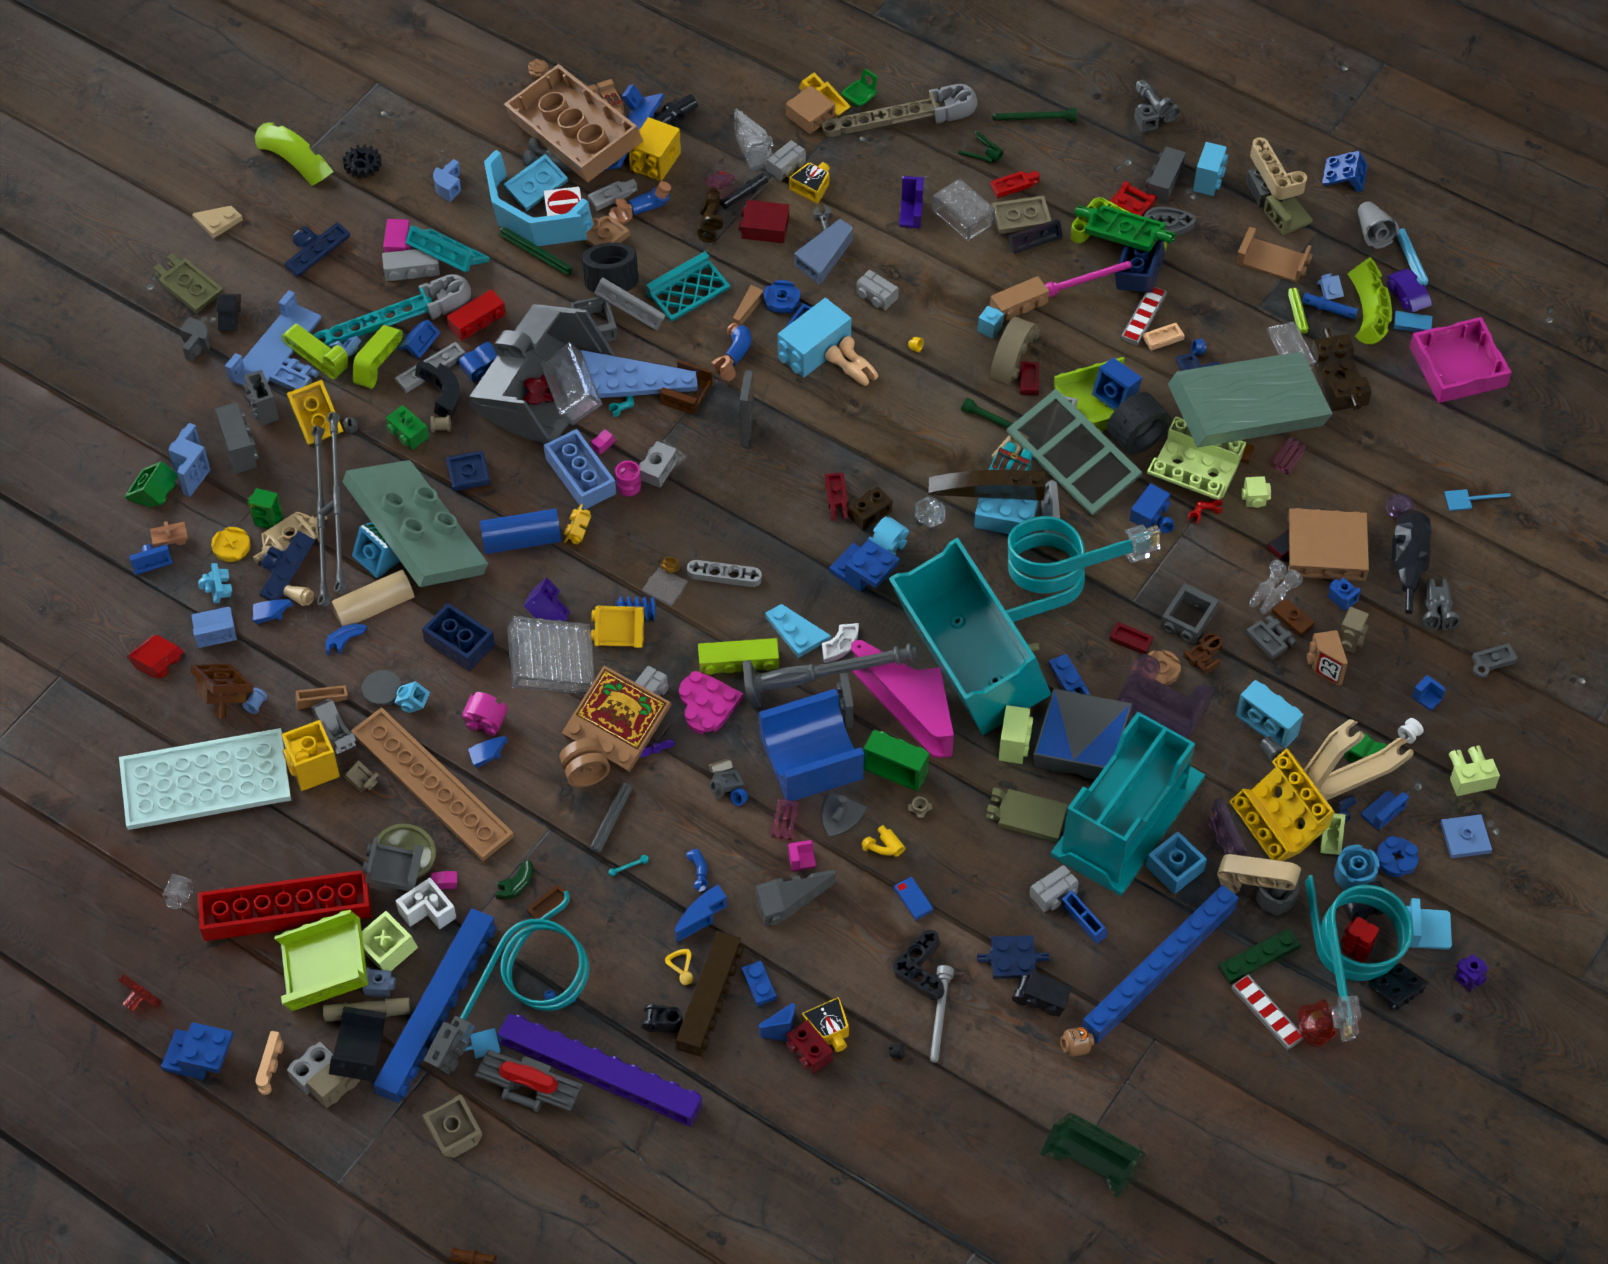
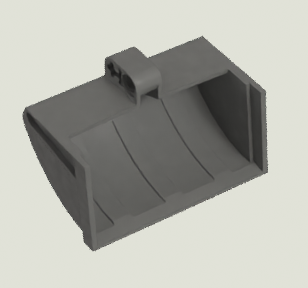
M533 304L516 330H504L494 343L493 347L498 356L469 396L468 403L475 411L497 426L520 437L541 442L544 445L562 435L586 399L581 350L610 356L615 354L587 310ZM542 374L550 376L554 381V387L558 390V397L554 402L546 403L543 401L538 405H533L524 401V397L529 393L524 384L526 379H540Z

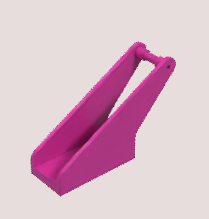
M856 640L851 644V651L855 658L883 653L862 640ZM895 662L852 671L926 751L930 752L929 755L935 758L952 756L954 734L940 667L915 670L904 663L898 666Z

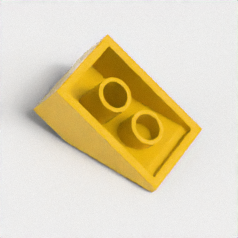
M320 380L288 392L287 399L307 444L315 443L314 436L311 433L316 425L324 428L322 440L332 437L327 417L330 412H335L323 381ZM338 422V434H339V433H342V432H343V429H342V426H341L340 422Z

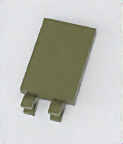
M173 253L167 256V259L170 261L168 266L171 267L169 271H166L159 263L153 267L159 284L196 314L218 298L220 293H224L221 286L186 258L181 261Z
M993 788L990 802L1000 803V809L989 804L985 819L999 821L998 827L1058 842L1068 804L1008 789L1006 794L1001 789Z

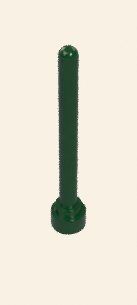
M1069 108L1066 111L995 113L992 118L993 120L1066 118L1069 122H1077V108Z
M968 397L961 407L962 412L967 414L975 413L1005 428L1013 424L978 407L975 401ZM1024 428L1020 430L1030 440L1038 444L1043 443V437Z

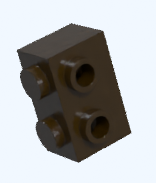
M877 486L848 505V517L864 531L892 512L893 501Z

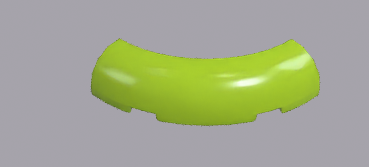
M269 122L263 123L257 129L255 143L258 150H270L286 159L303 175L311 186L334 172L321 155H315L310 150L309 143L284 126L277 127L274 123Z
M1369 257L1347 274L1357 289L1363 309L1362 326L1355 337L1365 344H1374L1385 337L1389 330L1387 328L1392 320V305L1388 288L1384 287L1380 280L1382 274L1372 258Z

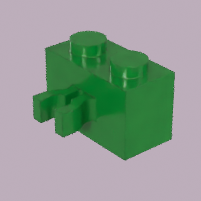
M404 405L386 417L388 432L398 437L401 444L407 445L411 450L429 438L427 425Z

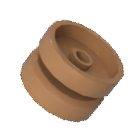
M583 738L567 745L559 755L567 781L574 787H587L603 780L610 771L609 762L598 739Z

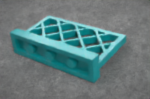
M410 226L405 242L464 272L469 271L470 265L487 263L490 257L433 229L422 230L416 226Z
M706 251L646 284L645 295L648 299H652L670 322L730 289L729 283L709 260L710 256ZM708 267L712 271V276L701 274V271ZM687 278H698L697 284L687 283ZM700 278L711 280L710 287L699 285ZM712 282H721L723 286L720 288L712 287ZM675 285L683 286L682 293L671 291L672 287ZM685 287L695 288V295L684 293ZM698 289L709 291L708 295L705 297L697 296ZM666 294L668 299L667 301L659 300L657 295ZM670 295L681 297L680 303L669 302ZM683 298L694 299L693 304H682ZM668 306L679 308V311L671 315L668 311Z

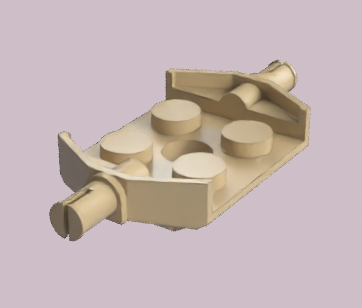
M295 512L261 534L263 542L262 551L253 556L255 562L259 563L262 561L267 550L272 546L285 551L298 530L313 539H317V542H319L317 517L314 518L313 516L310 517L303 513ZM289 531L295 532L292 536L285 535Z

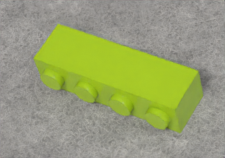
M777 638L698 644L700 673L703 674L743 671V661L747 660L752 661L756 670L771 671L779 669Z

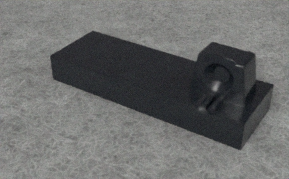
M1055 219L1009 235L1011 252L1016 254L1062 238L1060 220Z

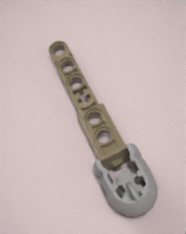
M965 84L941 87L940 90L937 88L929 90V99L842 116L839 119L825 120L822 123V133L826 137L841 135V133L849 134L931 116L934 117L936 124L943 123L945 120H959L974 113L977 107V97L974 90ZM942 103L945 104V106H943V107H940V106H939V104H942ZM914 108H917V109L920 110V111L917 112V113L911 112V110L914 109ZM895 112L903 113L901 116L894 115ZM861 119L868 120V122L864 124L860 123L859 121ZM849 122L851 123V126L844 127L842 126V124ZM827 126L834 127V129L831 131H828L825 128Z

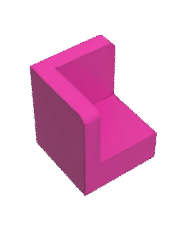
M812 840L788 844V856L792 872L816 867Z

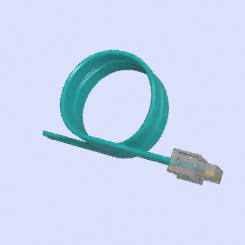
M1040 516L1019 523L1011 530L1008 536V572L1011 579L1021 588L1035 593H1054L1071 586L1073 587L1062 593L1005 611L1012 622L1071 603L1083 590L1085 567L1122 555H1126L1130 563L1149 558V552L1160 549V529L1157 525L1145 528L1143 524L1132 527L1124 532L1128 535V540L1085 553V546L1079 533L1070 524L1059 518ZM1039 530L1055 531V532H1058V533H1060V534H1062V535H1064V536L1067 537V538H1065V537H1063V536H1061V535H1058V534H1055V533L1041 532V533H1035V534H1031V535L1025 536V537L1021 538L1020 540H1018L1020 537H1022V536H1024V535H1026V534H1028V533H1031V532H1034V531H1039ZM1050 546L1066 552L1071 558L1054 563H1035L1022 558L1019 554L1034 547ZM1021 572L1035 577H1054L1065 573L1069 574L1054 579H1035L1022 574Z
M1309 875L1305 881L1316 951L1322 964L1335 974L1339 994L1337 1006L1331 1007L1334 1028H1340L1342 1042L1353 1041L1359 1034L1357 1022L1362 1016L1358 996H1348L1345 979L1352 981L1372 980L1383 976L1393 969L1411 945L1413 939L1412 919L1403 901L1391 891L1374 885H1358L1348 888L1336 898L1325 913L1321 924L1313 875ZM1349 903H1362L1382 911L1392 922L1397 934L1398 949L1396 956L1384 962L1367 964L1350 960L1342 955L1335 920L1336 909Z

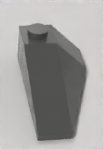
M835 871L812 873L803 879L800 876H793L791 881L783 882L782 878L757 885L756 907L765 927L781 923L834 885Z

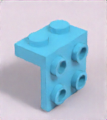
M1411 898L1409 906H1406L1413 923V939L1410 947L1449 950L1452 946L1450 912L1420 909V899Z

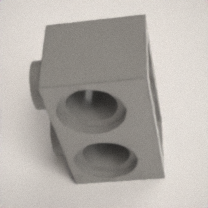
M321 1042L312 1045L300 1059L294 1060L287 1069L289 1078L308 1095L310 1091L306 1082L330 1063L331 1055L333 1056V1054ZM318 1058H325L321 1062H316ZM302 1072H308L305 1076H299Z

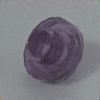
M1402 493L1391 495L1386 503V511L1394 519H1397L1408 509H1415L1413 499Z

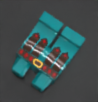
M1008 441L1003 448H999L988 470L1030 471L1033 452L1023 449L1021 455L1015 454L1017 446Z

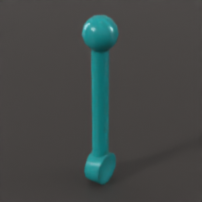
M642 855L639 860L616 869L611 868L608 874L615 876L617 872L637 864L648 863V856Z

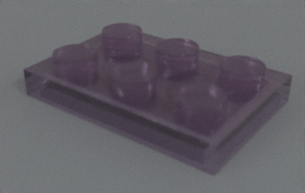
M1223 798L1214 799L1209 826L1212 831L1215 830L1219 847L1223 848L1224 855L1244 856L1246 848Z

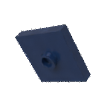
M483 451L446 458L453 491L490 484Z

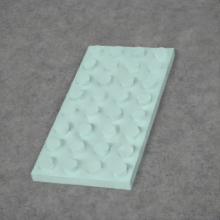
M281 728L119 757L127 829H137L291 801L287 765L282 751L284 743Z

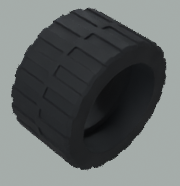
M608 242L592 246L583 253L584 284L591 292H595L602 277L625 291L631 290L639 282L637 253L633 247L624 243Z
M1140 392L1127 398L1114 410L1108 420L1107 430L1126 453L1139 454L1148 450V448L1160 440L1166 433L1171 419L1169 413L1151 394Z

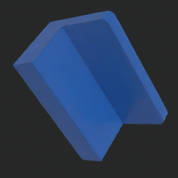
M429 320L417 323L397 348L399 351L407 349L418 359L434 342L440 332Z
M1387 790L1362 812L1361 817L1379 831L1406 808L1409 796L1402 792L1396 797Z

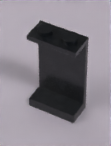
M347 1006L343 1007L341 1025L333 1056L331 1055L330 1075L372 1081L383 1036L386 1013Z

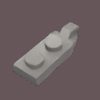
M634 179L625 183L617 181L588 194V200L595 210L598 211L616 203V199H624L637 191V183Z

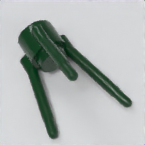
M978 131L975 132L978 135L977 139L988 146L985 152L987 157L966 151H958L959 154L985 160L989 163H992V161L998 162L1004 153L1003 149L993 144Z

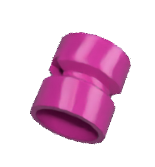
M633 461L619 463L615 469L617 490L624 496H633L641 489L640 468Z

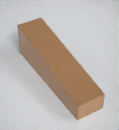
M750 285L733 317V323L741 326L764 298L763 290Z
M346 685L296 691L295 701L297 710L310 708L326 699H332L333 702L347 700Z

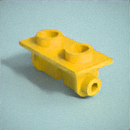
M583 504L577 510L573 509L569 519L572 522L565 528L564 534L566 537L564 543L570 539L573 544L577 545L583 540L586 530L581 527L587 528L591 518L589 510L581 509Z

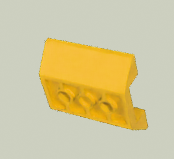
M1287 748L1272 761L1275 768L1252 790L1243 788L1229 801L1271 860L1285 861L1301 853L1330 827L1334 814L1332 807ZM1281 787L1282 795L1277 798L1275 795L1276 789ZM1301 818L1305 820V826L1302 829L1298 827V822Z

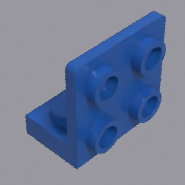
M1355 151L1327 158L1322 184L1327 186L1349 181L1356 192L1363 191L1368 164L1361 152Z

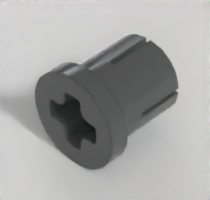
M1271 736L1264 738L1259 745L1260 749L1268 756L1267 759L1270 763L1285 750Z

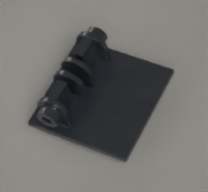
M1399 963L1388 973L1368 984V986L1390 1001L1388 1006L1394 1011L1399 1010L1404 1003L1408 1004L1410 1000L1424 993V989H1426V985L1429 982Z

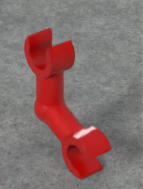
M1217 499L1213 502L1198 501L1194 511L1189 513L1187 520L1189 521L1191 517H1196L1197 525L1200 522V514L1203 509L1212 510L1217 514L1222 513L1223 508H1218L1216 505L1222 506L1223 501Z

